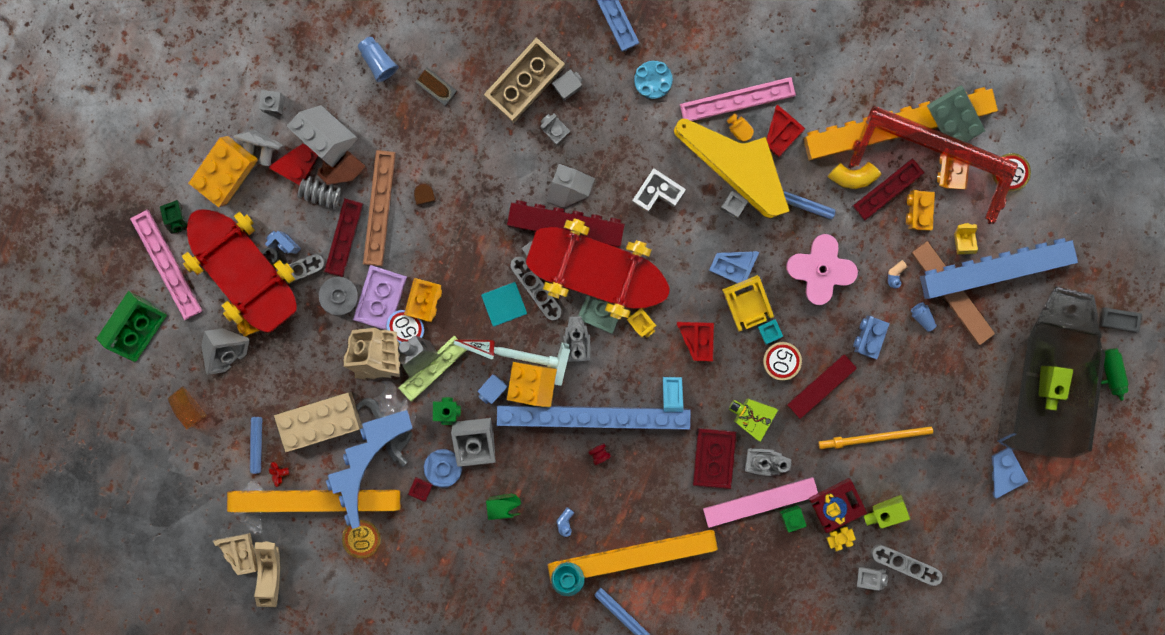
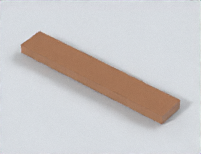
M376 150L363 264L383 267L396 152Z
M928 241L911 252L924 272L936 269L937 272L944 271L943 267H945V264ZM964 290L942 295L978 345H981L995 334Z

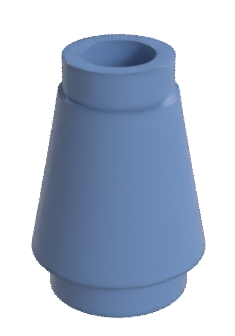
M922 302L911 309L912 317L927 332L936 328L937 325L928 305Z

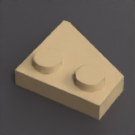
M251 533L213 541L215 546H219L225 554L223 555L224 558L232 565L237 575L258 571Z

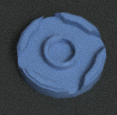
M438 449L432 452L424 464L426 478L431 484L438 487L453 485L460 478L462 466L457 467L455 453L448 449Z

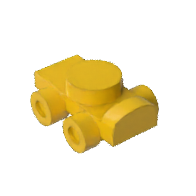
M843 527L840 529L841 532L838 533L836 530L829 533L830 536L826 537L829 547L839 551L843 549V544H846V547L853 546V541L856 538L852 528Z

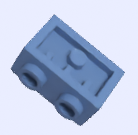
M273 231L266 238L267 242L265 245L269 248H276L278 246L284 253L287 252L288 254H297L301 250L285 232Z
M866 316V319L863 318L860 324L862 331L860 336H857L854 341V352L877 359L890 323L872 316Z

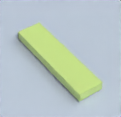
M453 336L437 351L440 357L413 377H409L399 387L401 392L411 402L467 351V349L453 344L454 340H458L456 336Z

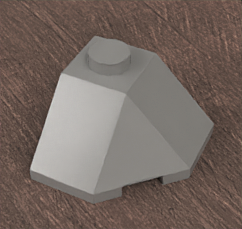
M559 164L546 202L566 208L589 197L595 178Z
M223 328L204 331L201 346L206 374L222 373L230 369L232 362L237 358L241 360L247 354L249 339Z

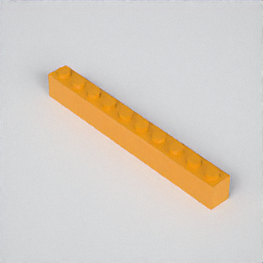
M985 87L975 89L973 94L968 95L978 117L998 111L993 89L986 90ZM930 101L918 104L919 108L912 109L911 106L901 108L899 113L893 114V111L882 113L880 118L875 119L874 116L863 118V122L856 123V120L844 123L845 127L838 128L837 125L827 127L825 132L819 133V130L808 132V136L803 138L808 160L938 128L927 107Z

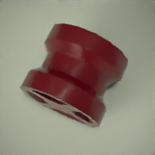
M605 443L588 451L589 455L594 459V465H598L612 457L606 451Z

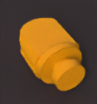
M734 113L727 119V122L731 123L729 126L730 131L738 140L747 141L751 139L754 130L745 118L741 116L737 119V115Z

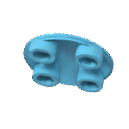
M659 61L645 62L637 68L634 77L635 87L638 92L650 99H657L667 94L673 81L670 69L665 63Z

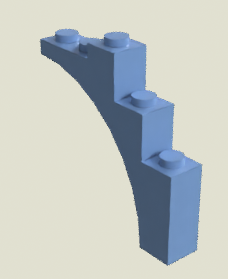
M407 410L363 423V428L360 429L363 440L367 439V443L345 449L346 454H343L346 466L350 465V468L328 475L329 479L326 480L328 490L333 491V494L342 493V496H339L342 508L346 507L347 514L344 515L347 526H351L352 529L361 526L358 515V494L367 466L385 444L397 436L413 430Z

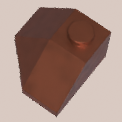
M347 151L333 167L321 159L323 161L322 168H318L317 175L327 185L353 181L361 173L365 165L351 152Z

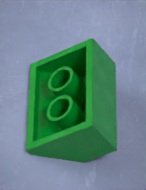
M128 291L96 339L105 349L136 362L167 314L142 297Z

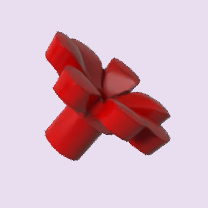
M271 462L269 473L273 475L272 480L275 487L281 486L282 477L289 475L288 468L280 469L275 462Z

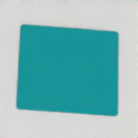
M515 282L481 295L493 326L527 314Z

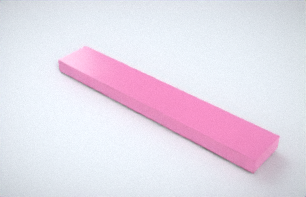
M789 77L680 104L683 119L697 121L795 97L796 94L792 78Z
M146 210L132 217L131 221L184 320L201 313L203 310L150 211Z
M811 477L703 508L709 528L807 500L817 494L818 491L814 478Z

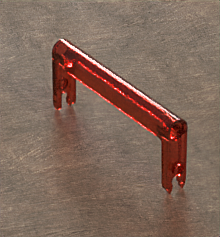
M875 105L872 107L859 140L856 139L852 146L854 152L848 168L851 169V167L859 166L876 127L998 176L999 181L985 219L988 220L987 224H994L1000 210H1003L1006 205L1007 199L1005 198L1016 173L1018 163Z

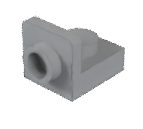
M555 113L551 116L548 114L541 120L542 125L540 128L556 145L570 133V130L557 118Z
M859 568L857 587L880 591L887 586L888 575H886V569Z

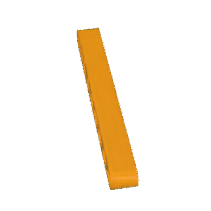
M359 490L358 511L400 510V490ZM333 491L227 492V512H325L347 510L346 507L342 508L339 496H342V493L333 494Z
M707 530L556 561L547 564L550 581L554 569L565 562L578 565L583 571L584 578L709 553L718 550L714 530Z

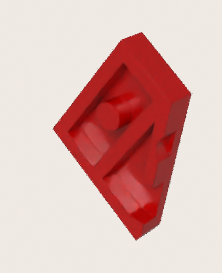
M779 105L775 107L766 140L770 151L780 158L805 131V128Z
M302 143L271 164L269 168L300 185L303 179L306 181L319 156Z
M677 322V326L693 361H713L714 323Z

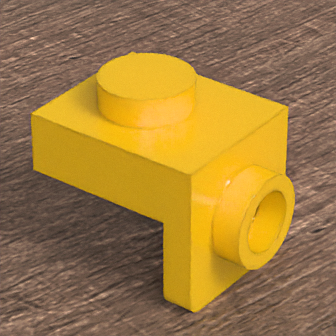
M964 223L957 226L954 233L957 254L977 253L978 247L975 233L978 228L976 224Z
M642 308L627 319L641 338L643 336L648 338L655 332L654 327L657 325Z

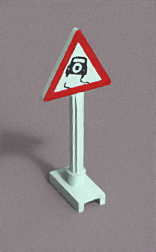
M454 340L453 344L489 359H493L495 353L500 356L557 369L555 385H562L570 353L569 344L567 343L561 344L558 357H546L503 347L497 348L494 347L495 341Z

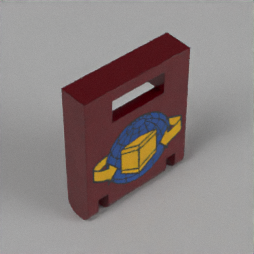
M850 478L809 498L810 503H815L812 507L821 525L825 526L823 528L825 533L831 532L867 514ZM849 491H852L857 501L852 506L845 494Z

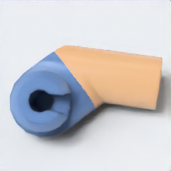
M903 260L888 271V284L892 288L896 289L901 286L900 273L908 268Z

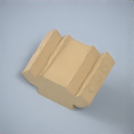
M377 328L352 330L348 339L349 345L344 356L343 367L353 371L355 378L366 380V378L400 377V353L398 351L397 332L379 330Z

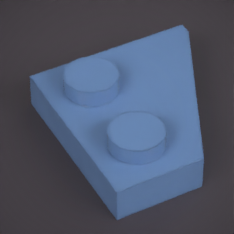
M759 252L716 253L709 271L735 283L742 282L748 279Z
M1010 447L992 455L994 498H998L1028 482Z

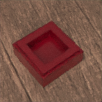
M415 477L408 495L426 502L433 484Z

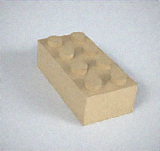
M536 37L486 91L484 96L505 117L514 123L565 68V63Z
M352 392L274 415L285 452L363 428Z

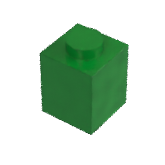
M796 505L779 511L785 530L788 533L806 527L799 506Z

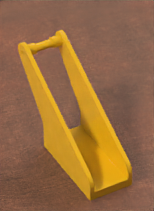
M680 119L674 128L675 136L744 199L748 200L764 217L773 218L789 212L766 137L748 143H739L688 119Z

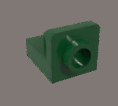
M178 200L160 206L163 224L171 234L187 229L188 223L184 219L181 203Z

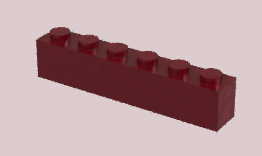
M520 200L511 203L507 222L508 227L535 232L547 227H557L571 231L564 228L566 220L573 222L574 219L585 222L584 226L590 228L588 236L580 235L611 246L621 247L625 224L621 223L620 219L610 218V221L602 220L603 216L591 214V217L583 216V212L572 211V214L564 213L565 209L554 207L553 210L546 209L545 205L535 204L534 207L527 206V202Z

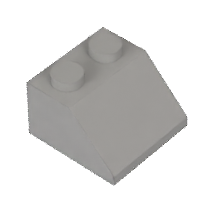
M491 418L453 422L451 435L457 467L495 463V444Z

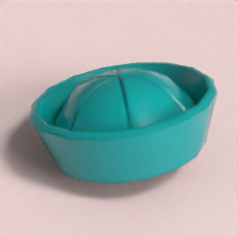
M565 562L554 569L551 583L552 587L560 595L572 596L582 589L585 578L583 571L578 565Z

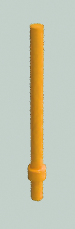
M931 426L848 438L834 437L833 440L819 441L818 445L819 449L831 447L839 449L846 445L933 434V428Z

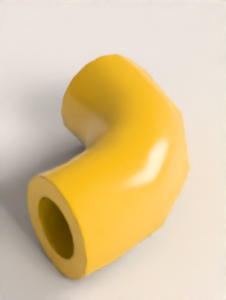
M867 162L857 170H850L839 163L827 177L841 187L858 189L867 187L881 176V172L870 162Z

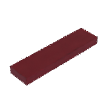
M913 158L852 205V207L862 220L865 221L924 174L923 170Z
M344 198L324 272L344 277L363 203Z
M845 354L841 355L786 405L801 419L857 369L856 366Z

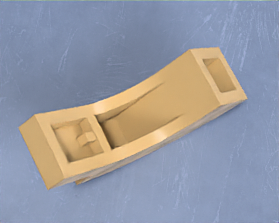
M267 541L255 542L254 550L258 565L257 585L254 596L257 607H276L280 583L279 547H276L275 543Z

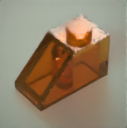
M184 386L167 398L175 416L186 429L193 428L207 417Z

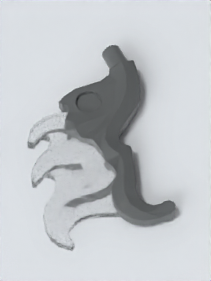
M382 380V383L385 384L384 392L373 399H363L356 406L357 409L369 406L375 418L379 419L407 410L408 402L406 397H404L403 403H400L397 400L396 386L391 381ZM415 411L409 417L412 425L416 420ZM411 431L397 436L386 444V449L391 458L402 467L408 463L401 452L412 437L413 432Z

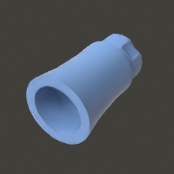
M367 37L358 44V49L362 53L361 56L368 64L376 82L388 79L398 70L399 66L385 53L379 43H376L373 37Z

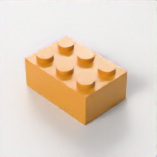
M220 137L188 184L217 207L227 205L258 159L231 137Z

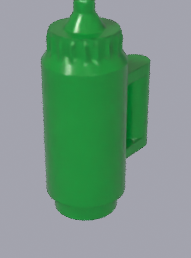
M1118 348L1102 351V360L1089 363L1093 384L1108 383L1112 395H1117L1119 400L1123 401L1124 394L1129 391V384L1122 354ZM1103 363L1107 379H1100L1097 364Z

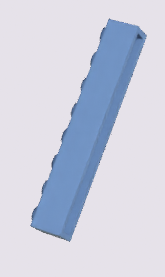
M1065 238L1053 240L1054 244L1048 246L1047 242L1035 245V249L1029 250V247L1017 249L1015 254H1011L1008 251L999 253V257L992 259V256L980 258L981 262L974 263L973 260L962 262L961 267L955 268L954 264L943 267L944 271L937 272L936 269L925 271V275L920 276L925 299H930L1078 263L1073 240L1066 241Z

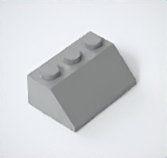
M321 105L300 111L287 125L297 137L331 167L340 160L358 139Z

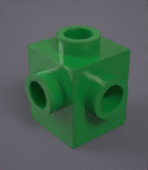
M442 397L441 401H433V421H441V425H453V421H457V417H461V405H458V401H453V397ZM448 408L450 410V414H446L444 409Z

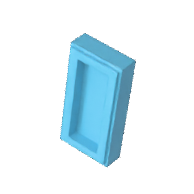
M663 377L664 412H683L682 377Z

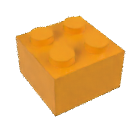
M513 362L507 400L534 406L551 407L557 369Z

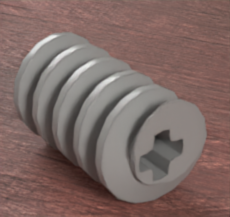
M309 176L306 181L304 179L301 181L297 197L301 199L304 196L306 201L311 199L314 204L319 201L320 206H324L326 203L328 209L333 206L335 210L340 199L341 187L333 191V184L329 188H326L325 182L319 186V179L312 183V177Z

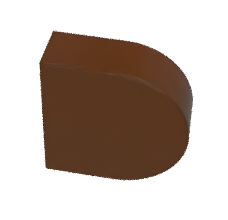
M420 184L415 188L416 205L436 201L434 191L428 184Z

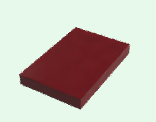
M698 428L693 486L731 489L736 431Z

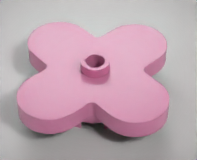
M828 234L819 235L813 240L809 255L795 254L788 259L786 264L789 276L797 280L806 281V297L815 305H823L831 299L834 285H850L856 280L858 275L857 267L852 261L837 257L838 242L833 236ZM821 266L826 268L825 273L819 271Z

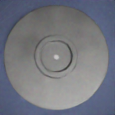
M333 277L325 281L321 286L319 302L327 313L334 316H344L352 312L356 307L358 292L350 280L344 277Z

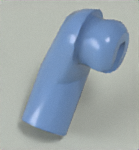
M568 507L557 519L558 531L564 537L570 536L572 532L569 519L573 516L574 512Z

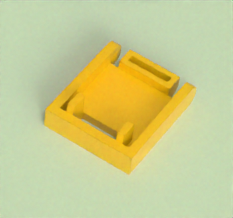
M758 275L722 290L738 332L742 331L741 322H743L745 329L767 321L765 312L768 313L770 319L774 318ZM750 285L752 286V289L739 295L735 294V291Z

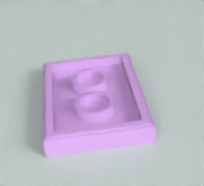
M370 265L353 320L386 330L388 318L398 309L407 276Z

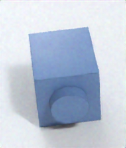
M492 374L477 391L480 393L478 397L486 404L488 402L492 404L508 386L495 374Z

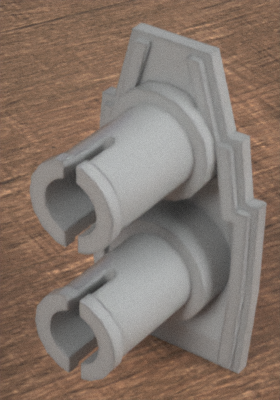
M255 130L241 132L233 136L235 139L243 141V148L252 155L255 145L262 147L258 163L265 166L271 165L273 150L283 148V145Z
M581 316L569 317L568 327H565V336H563L564 343L569 344L570 349L567 362L589 361L590 334H588L587 326H584Z
M748 448L745 471L765 476H771V474L779 475L781 472L790 471L792 460L782 456V453L774 452L772 449Z

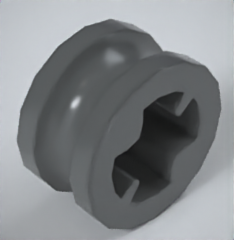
M269 247L263 249L261 253L264 256L268 254V251L275 255L274 258H271V265L279 260V253L276 249Z

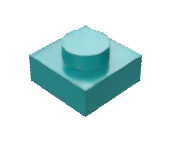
M776 319L757 327L765 344L783 337Z

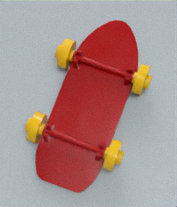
M205 209L194 211L189 216L187 224L188 242L194 257L187 251L182 255V258L185 260L183 265L190 273L194 271L197 276L204 271L201 268L202 266L234 306L228 300L221 306L224 308L225 312L223 314L229 322L233 320L237 325L241 323L243 318L239 315L240 313L251 326L265 333H270L293 316L297 311L296 299L292 290L283 279L289 284L295 280L292 276L294 271L288 263L284 265L280 260L273 264L278 270L276 271L243 230L249 236L255 232L251 226L254 224L247 214L243 216L239 211L234 215V218L238 221L236 223L231 218L216 211Z
M574 219L573 222L566 220L564 228L571 231L557 227H547L535 232L526 258V265L536 276L553 283L545 282L543 286L544 290L549 291V296L558 299L560 295L567 297L569 290L562 288L563 286L615 304L607 303L605 311L611 312V317L621 320L622 316L629 318L631 312L624 309V307L646 308L663 302L669 295L670 288L661 271L650 261L641 257L642 255L649 257L652 249L647 248L646 243L637 240L635 243L628 242L626 249L633 252L631 253L580 235L588 236L590 228L584 226L585 222Z

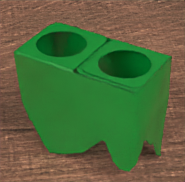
M515 494L490 496L486 500L488 520L514 518L513 516L521 514L508 513L521 504L520 498Z

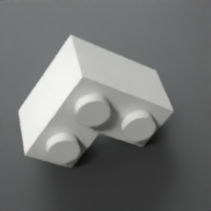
M653 168L632 200V203L647 213L657 197L674 207L686 189Z

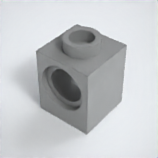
M569 70L554 81L552 86L562 100L565 101L582 88L581 82L583 80L577 72L573 73L572 70Z
M261 90L259 110L282 115L285 96L281 92Z
M731 191L720 209L736 219L748 203V200Z

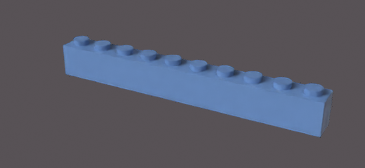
M498 405L497 426L690 429L691 410L683 409V412H664L663 408Z

